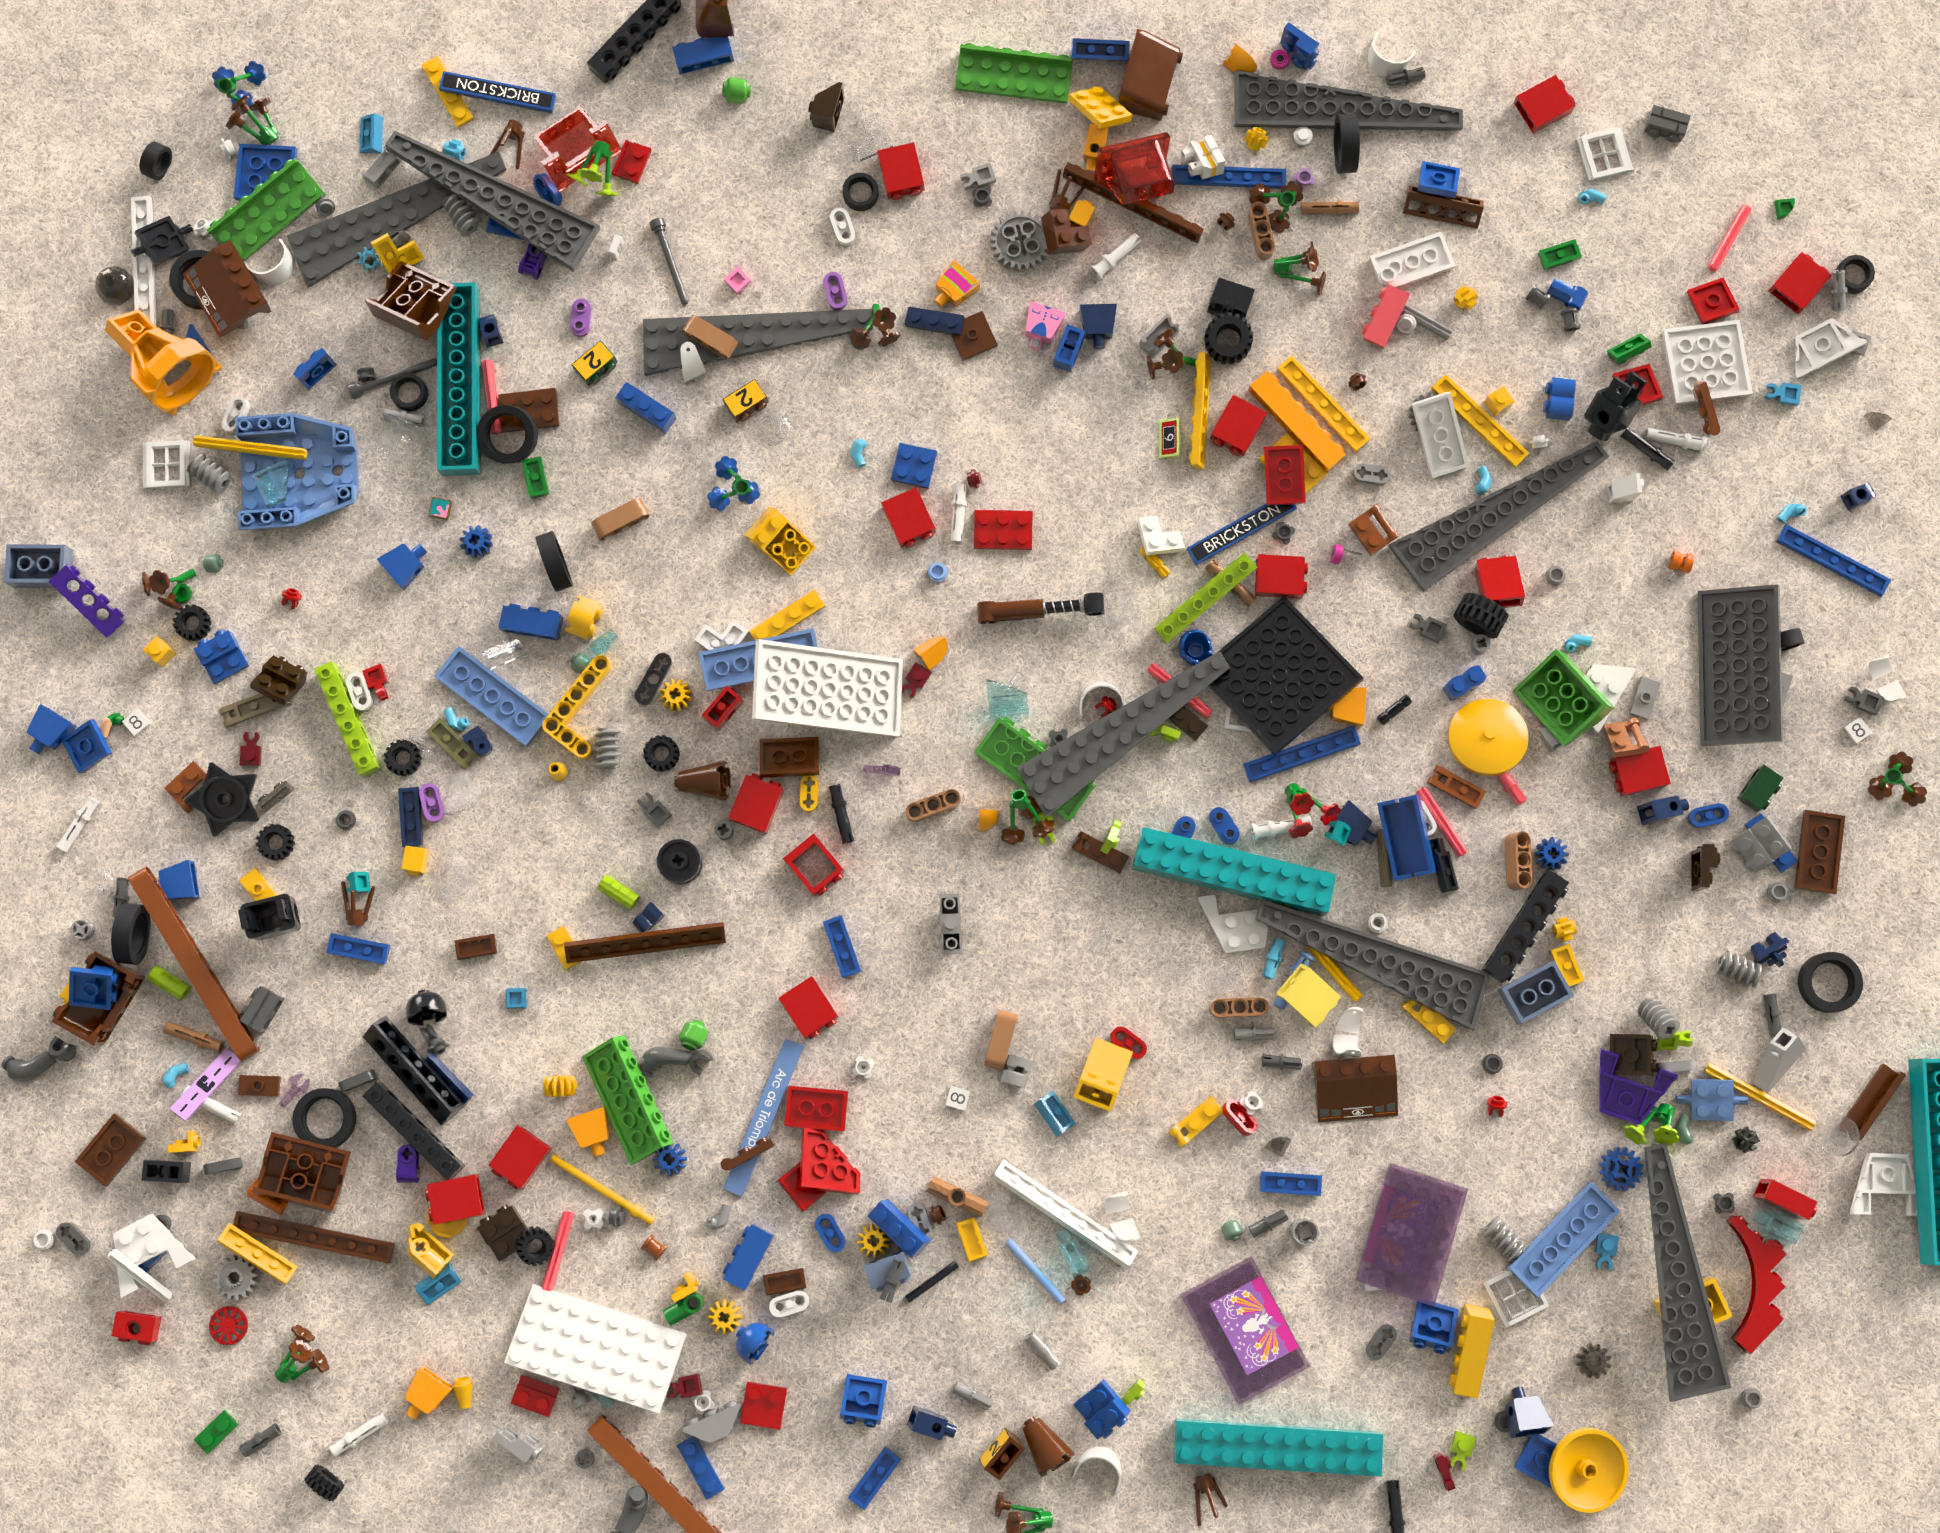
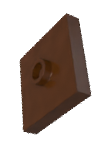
M983 311L964 319L961 336L951 334L962 361L998 346Z

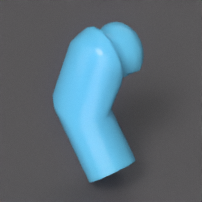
M1588 189L1579 194L1578 201L1581 204H1587L1592 201L1603 204L1607 195L1594 189Z
M864 439L855 440L850 452L858 469L866 465L861 455L862 450L867 446Z
M1483 466L1477 469L1481 478L1480 483L1475 485L1477 494L1488 492L1492 483L1487 466Z
M1574 634L1565 642L1564 648L1567 652L1572 653L1580 645L1591 646L1592 637Z
M453 708L444 710L448 725L451 728L459 731H464L468 728L470 723L467 718H456Z

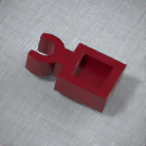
M915 662L905 678L909 683L902 687L901 693H904L906 689H911L912 693L909 697L912 699L916 694V687L922 689L932 672Z
M248 732L244 733L243 738L246 746H240V766H261L262 747L256 746L260 739L258 732H255V737L252 740H249Z
M700 1374L678 1378L679 1384L671 1382L669 1387L672 1386L674 1392L667 1395V1398H676L679 1394H681V1399L703 1394Z
M1442 1453L1433 1455L1445 1489L1447 1491L1455 1489L1449 1471L1452 1468L1449 1458L1447 1456L1444 1457Z

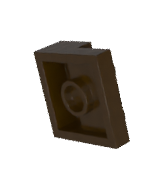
M273 655L262 666V672L251 682L250 688L285 705L304 686L307 672L301 665L294 666L288 663L285 657L280 656L278 658Z
M1702 844L1696 850L1691 851V891H1701L1709 888L1710 884H1712L1713 875L1710 870L1718 868L1720 864V853H1718L1715 844Z
M1610 1034V1051L1619 1054L1613 1074L1653 1076V1072H1657V1060L1653 1059V1051H1657V1039H1653V1035Z
M507 1204L496 1210L498 1213L496 1216L491 1218L489 1215L479 1221L481 1225L477 1227L484 1241L490 1246L499 1262L516 1252L515 1246L517 1244L515 1241L519 1239V1233L523 1234L525 1228L529 1230L514 1205L510 1207Z

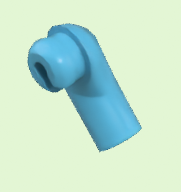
M1788 504L1778 515L1777 520L1784 524L1791 516H1804L1807 508L1802 504Z
M188 1063L172 1066L168 1069L162 1079L165 1087H174L176 1083L175 1078L180 1074L189 1072Z

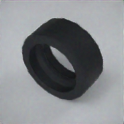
M156 141L150 142L140 158L139 169L141 174L156 181L161 180L172 162L171 149Z
M855 173L850 175L843 184V198L851 209L866 211L876 204L879 190L876 180L871 175ZM857 182H865L871 187L872 195L866 201H854L850 197L851 186Z
M1851 255L1842 260L1836 270L1840 272V270H1844L1850 264H1856L1864 270L1865 280L1859 285L1852 284L1845 278L1846 293L1856 294L1861 293L1872 283L1875 269L1871 261L1866 257Z
M405 373L396 377L391 383L389 390L390 397L395 405L401 410H407L408 412L417 411L423 407L429 395L424 381L412 373ZM405 382H414L420 388L419 397L411 403H404L398 396V390Z
M1800 628L1781 632V652L1805 643Z

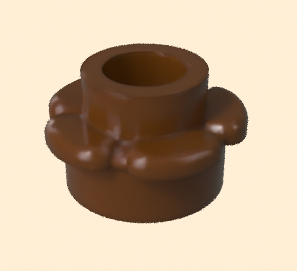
M1220 213L1217 223L1221 226L1224 222L1226 224L1224 227L1226 231L1235 225V219L1230 213Z
M1359 373L1353 374L1349 378V387H1352L1354 391L1363 388L1367 384L1366 376Z
M940 1205L931 1207L929 1212L930 1219L933 1223L937 1222V1224L941 1225V1222L946 1220L943 1208Z
M1077 1275L1074 1281L1071 1282V1288L1077 1295L1087 1294L1091 1289V1281L1086 1276Z

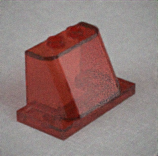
M581 105L533 136L547 156L541 162L559 192L576 181L566 174H576L578 169H581L591 146H594L596 140L610 145L609 151H612L611 158L622 150L608 123L603 120L596 125ZM592 156L586 169H589L591 167V164L594 163L595 157ZM606 157L604 160L599 159L598 166L606 161Z
M1168 132L1100 147L1098 149L1094 179L1096 182L1106 181L1122 205L1173 193L1175 182L1166 160L1170 135Z

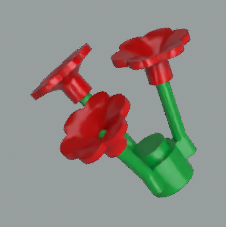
M1291 783L1285 788V794L1288 797L1286 801L1295 819V825L1288 831L1292 838L1305 837L1308 835V832L1313 830V826L1309 822L1302 823L1298 816L1302 813L1308 814L1314 804L1323 813L1320 820L1325 826L1330 821L1334 822L1337 819V815L1341 811L1338 804L1334 803L1329 807L1323 806L1307 793L1305 788H1300L1297 783Z

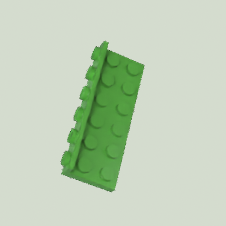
M972 43L961 44L955 90L1067 104L1073 58L1063 54L1055 56L1046 52L1039 54L1032 53L1029 50L1014 51L1011 48L997 49L989 45L981 47Z
M296 158L290 159L284 163L281 170L273 172L265 183L258 184L249 196L242 197L238 205L227 209L222 218L214 220L209 225L210 227L207 229V232L215 238L219 245L231 240L242 260L245 261L316 204L320 198L326 196V194L301 162Z
M1007 716L1004 719L999 717L974 753L1030 793L1016 767L1046 751L1047 745L1038 739L1036 742L1030 738L1031 734L1025 729L1021 728L1019 730L1014 727L1015 722ZM1094 781L1084 787L1056 812L1070 822L1093 789H1095Z
M624 1035L612 1037L582 1056L630 1165H634L658 1150L673 1144L671 1134L667 1130L662 1114L657 1108L654 1097L647 1086L646 1079L642 1075L638 1062Z

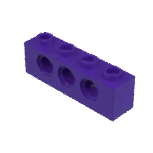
M66 564L48 582L108 638L125 622L123 619L125 615L117 607L113 609L108 604L110 600L101 593L99 595L94 590L96 587L88 579L84 581L79 576L81 572L74 565L69 566ZM71 580L77 581L79 589L76 591L71 590L68 587V582ZM84 595L93 596L94 603L91 605L85 604L83 602ZM99 609H106L109 616L106 619H101L98 617L97 611Z

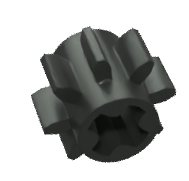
M1749 1127L1740 1128L1735 1131L1737 1136L1732 1138L1736 1149L1743 1150V1153L1752 1152L1757 1149L1755 1144L1760 1142L1756 1131L1749 1130Z

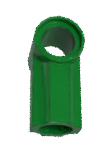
M694 1293L663 1310L667 1322L672 1326L697 1313L704 1306V1298L700 1294ZM691 1298L697 1299L699 1303L698 1308L695 1309L690 1306L689 1301Z

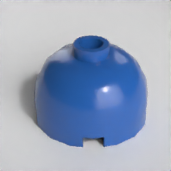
M757 1322L749 1324L746 1328L742 1326L736 1334V1337H738L736 1341L738 1355L749 1365H752V1359L758 1360L769 1345L766 1340L770 1335L774 1336L775 1331L767 1325Z

